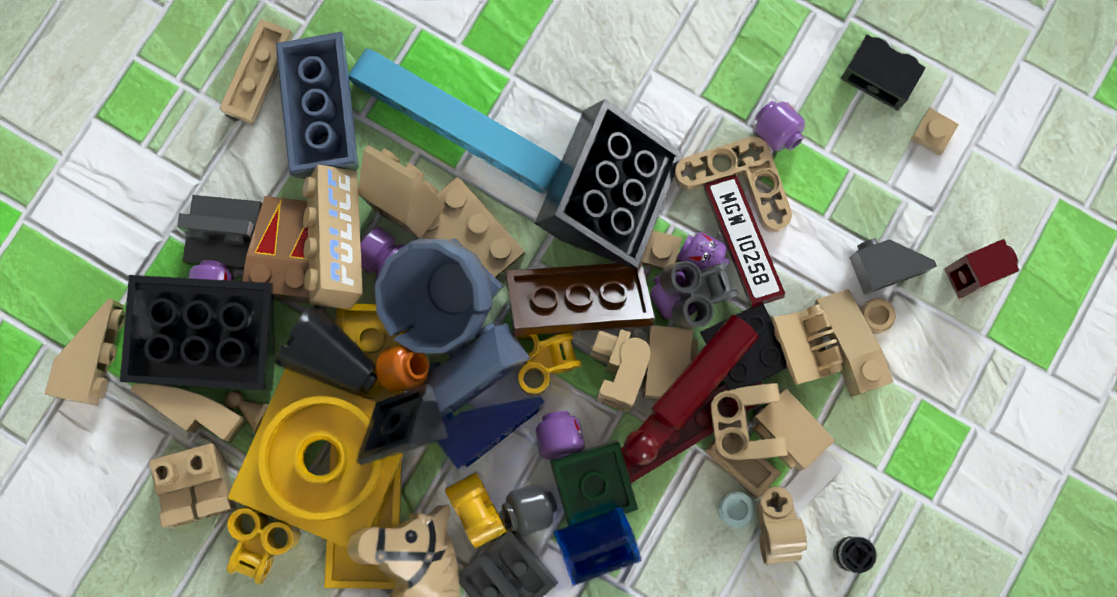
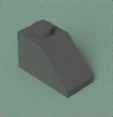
M874 238L857 245L858 250L849 257L864 295L925 274L937 267L935 260L890 239L878 243L877 239Z

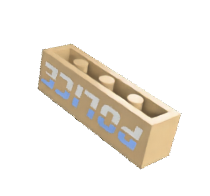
M317 164L311 176L306 177L303 184V197L307 198L303 225L305 228H308V238L304 245V257L309 260V269L305 275L304 287L305 290H309V304L351 309L363 294L358 171Z

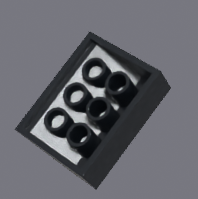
M604 99L583 110L534 224L565 243L629 268L637 269L675 175L676 165L683 153Z
M129 275L120 382L273 391L275 364L273 283Z

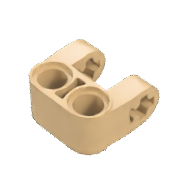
M777 383L737 388L721 392L714 397L711 411L715 441L718 452L723 457L740 460L788 455L785 437L750 441L745 406L780 402ZM733 398L737 401L738 412L735 416L724 418L720 414L719 404L723 399ZM731 433H737L743 439V448L736 454L728 453L723 445L725 437Z

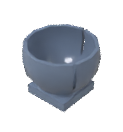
M456 238L450 240L417 239L386 259L375 283L377 315L390 336H395L412 328L403 335L396 336L393 340L415 353H448L470 341L479 333L492 309V299L504 286L482 265L478 256L465 248Z

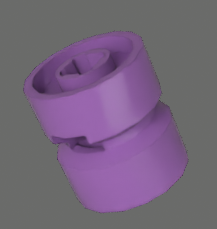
M380 226L376 227L361 242V269L368 274L376 272L377 280L386 259L406 245H395V237Z

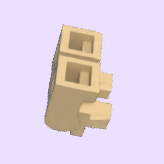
M621 329L617 337L599 330L590 358L606 363L605 372L615 376L613 382L603 380L596 402L628 413L634 405L651 356L650 347L640 338L629 339L631 332Z
M214 443L149 460L156 495L159 496L162 513H159L162 528H175L203 520V518H211L238 510L236 501L227 498L232 484L223 453L219 447H215Z

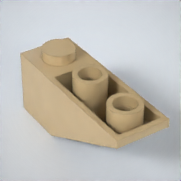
M107 299L53 360L44 395L98 406L99 400L103 399L107 391L108 381L105 377L108 366L114 362L117 347L114 343L117 332L123 328L125 323L123 304L113 299Z

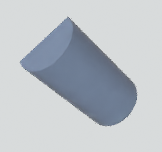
M336 32L276 43L289 174L296 178L305 179L311 176L317 164L356 171L359 168L344 34Z

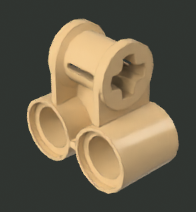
M781 487L768 488L762 494L757 508L761 529L759 543L763 562L766 566L802 560V551L807 550V536L802 519L796 517L793 499L786 489ZM774 503L776 508H781L780 512H775L774 507H768L769 504Z

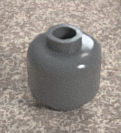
M531 484L509 492L506 497V503L502 504V514L510 531L515 530L522 536H527L550 527L553 522V513L557 511V504L553 494L550 491L545 492L537 484Z

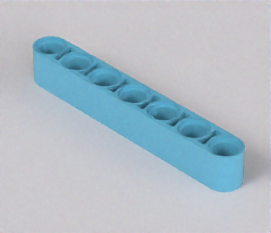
M368 48L363 51L349 73V81L355 86L542 194L548 192L561 163L559 158Z

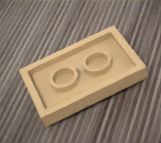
M456 177L437 193L436 197L445 207L421 239L450 240L456 238L465 248L478 256L482 265L496 279L525 255V251L459 177Z

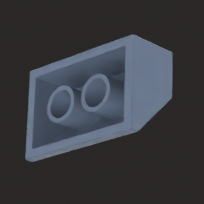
M493 323L484 326L476 335L477 339L471 344L467 345L465 343L449 352L450 359L442 365L438 361L429 366L428 377L423 385L429 384L433 387L442 418L450 416L530 360L508 323L494 326Z

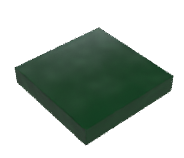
M618 440L549 461L570 531L638 510Z

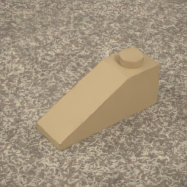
M847 289L815 300L817 305L820 304L821 309L827 312L831 326L827 327L826 331L831 329L834 331V333L828 335L830 341L837 339L838 343L833 344L832 347L839 346L845 361L842 363L844 370L841 372L850 397L894 383L883 351L850 290Z

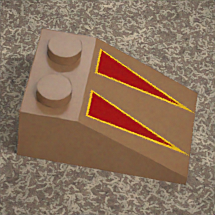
M265 196L246 255L242 281L273 283L274 300L309 304V290H305L304 287L305 275L309 269V260L304 257V245L308 238V228H305L303 225L307 201Z

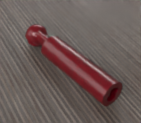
M731 315L652 406L650 416L637 430L631 432L624 441L625 456L632 463L646 465L655 460L659 448L674 431L679 432L756 342L759 336L749 324L736 315Z

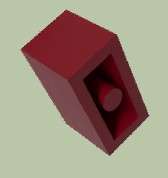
M1005 239L969 253L944 268L958 299L993 285L1020 271L1017 266V255L1012 247L1007 246Z

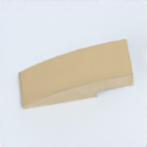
M133 384L130 388L132 392L188 432L196 433L200 426L203 425L222 440L232 442L247 422L244 416L228 406L183 389L156 384Z

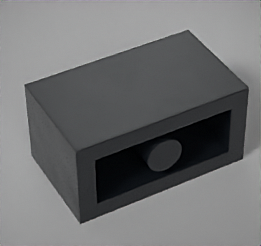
M866 35L840 79L899 111L909 99L926 67L919 64V61L914 56L894 50L885 40Z

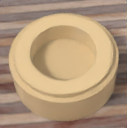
M871 299L860 308L874 334L885 332L895 322V309L885 299Z

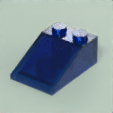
M541 396L462 411L456 416L450 412L442 417L448 438L437 441V443L455 467L463 472L545 408V401Z

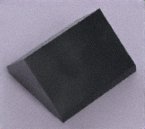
M425 384L377 402L356 462L364 465L448 438L433 387Z

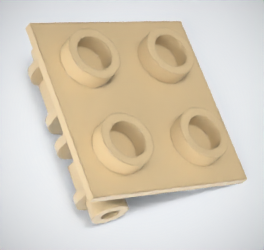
M820 304L809 307L805 311L771 318L775 328V337L782 347L787 361V370L792 376L795 385L830 376L844 370L842 363L845 361L839 346L827 350L825 348L838 343L837 339L823 343L822 337L830 335L834 331L831 329L819 332L831 326L827 312L821 309Z

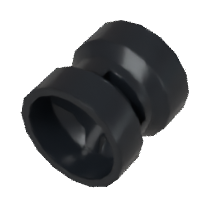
M847 536L841 538L836 543L833 557L839 568L849 572L864 573L874 566L877 553L874 545L866 538Z

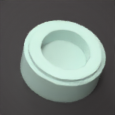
M742 492L728 493L719 502V517L730 527L746 526L754 517V503L748 495Z

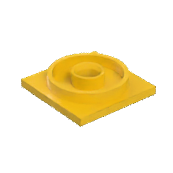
M285 369L227 498L348 549V542L352 534L359 529L373 527L404 453L360 465L356 460L377 402L360 395H353ZM319 440L331 442L338 452V463L335 469L324 476L312 474L304 463V455L307 448Z

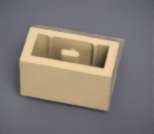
M367 145L363 152L358 194L373 210L420 239L445 207L436 197L438 190L423 180L425 175L412 164L407 163L404 167L399 164L400 160L389 150L383 148L380 152Z

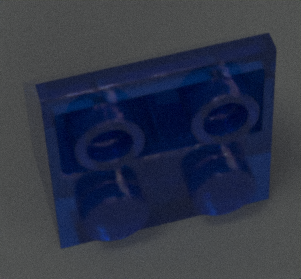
M622 507L554 531L572 587L642 561L635 535Z

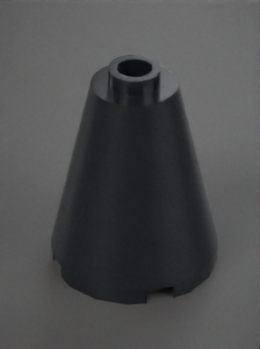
M318 305L311 306L301 316L288 334L291 336L287 342L289 348L282 344L274 360V363L282 368L356 396L361 390L367 394L378 379L374 373L376 364Z

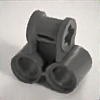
M682 261L668 265L662 270L659 278L662 289L667 294L679 295L681 298L672 306L671 314L675 324L685 329L705 326L713 318V304L738 295L737 290L732 288L726 272L728 267L727 261L699 270L698 266L693 262ZM677 270L683 272L685 276L683 287H680L675 280ZM690 303L697 309V317L694 321L689 318L687 313Z

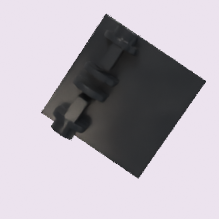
M764 304L736 314L737 317L744 320L756 331L759 338L723 379L728 390L751 386L787 368L786 358L780 343L775 337V328ZM727 319L700 332L705 344L708 343Z

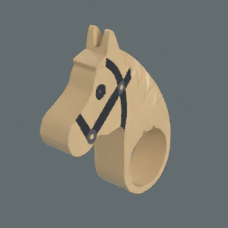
M439 505L428 515L420 513L410 514L408 520L401 522L395 528H362L350 537L347 551L353 561L359 564H376L383 574L395 581V588L389 597H460L456 555L449 534L446 531L450 513L449 505Z

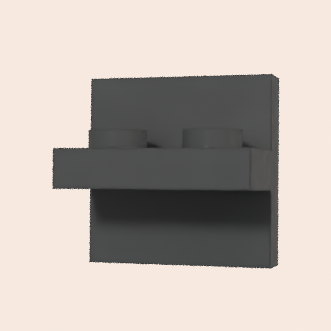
M192 195L190 214L179 213L177 227L186 234L183 262L191 265H200L202 260H214L226 264L228 268L244 270L246 255L262 206L261 201Z

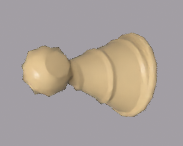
M237 390L229 391L225 398V404L229 408H239L242 411L246 421L249 422L254 434H256L269 404L244 401L243 394Z

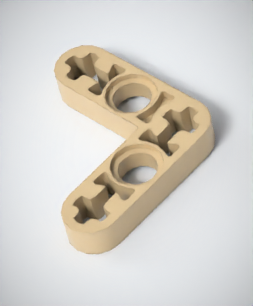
M749 137L687 156L676 165L674 180L679 187L685 190H694L703 187L706 183L736 174L737 176L743 174L759 222L766 231L772 233L780 232L791 221V207L767 143L761 138ZM752 146L754 151L760 150L761 154L758 156L757 161H754L752 156L742 158L739 163L741 167H738L737 157L745 155L749 147ZM718 155L727 157L731 164L730 169L725 172L717 171L712 165V159ZM702 160H705L706 171L696 173L694 181H690L688 176L682 177L681 174L684 172L685 166H689L690 170H697L702 167ZM765 176L771 179L773 190L769 193L758 191L755 186L757 178ZM775 196L778 197L772 204L776 213L782 212L783 214L779 224L774 219L769 220L767 217L772 211L770 203L767 202L765 205H762L761 201H768Z

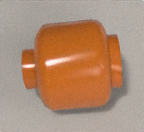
M402 344L388 347L377 358L376 375L380 384L386 390L392 392L412 390L420 387L426 381L429 371L428 359L425 353H415Z

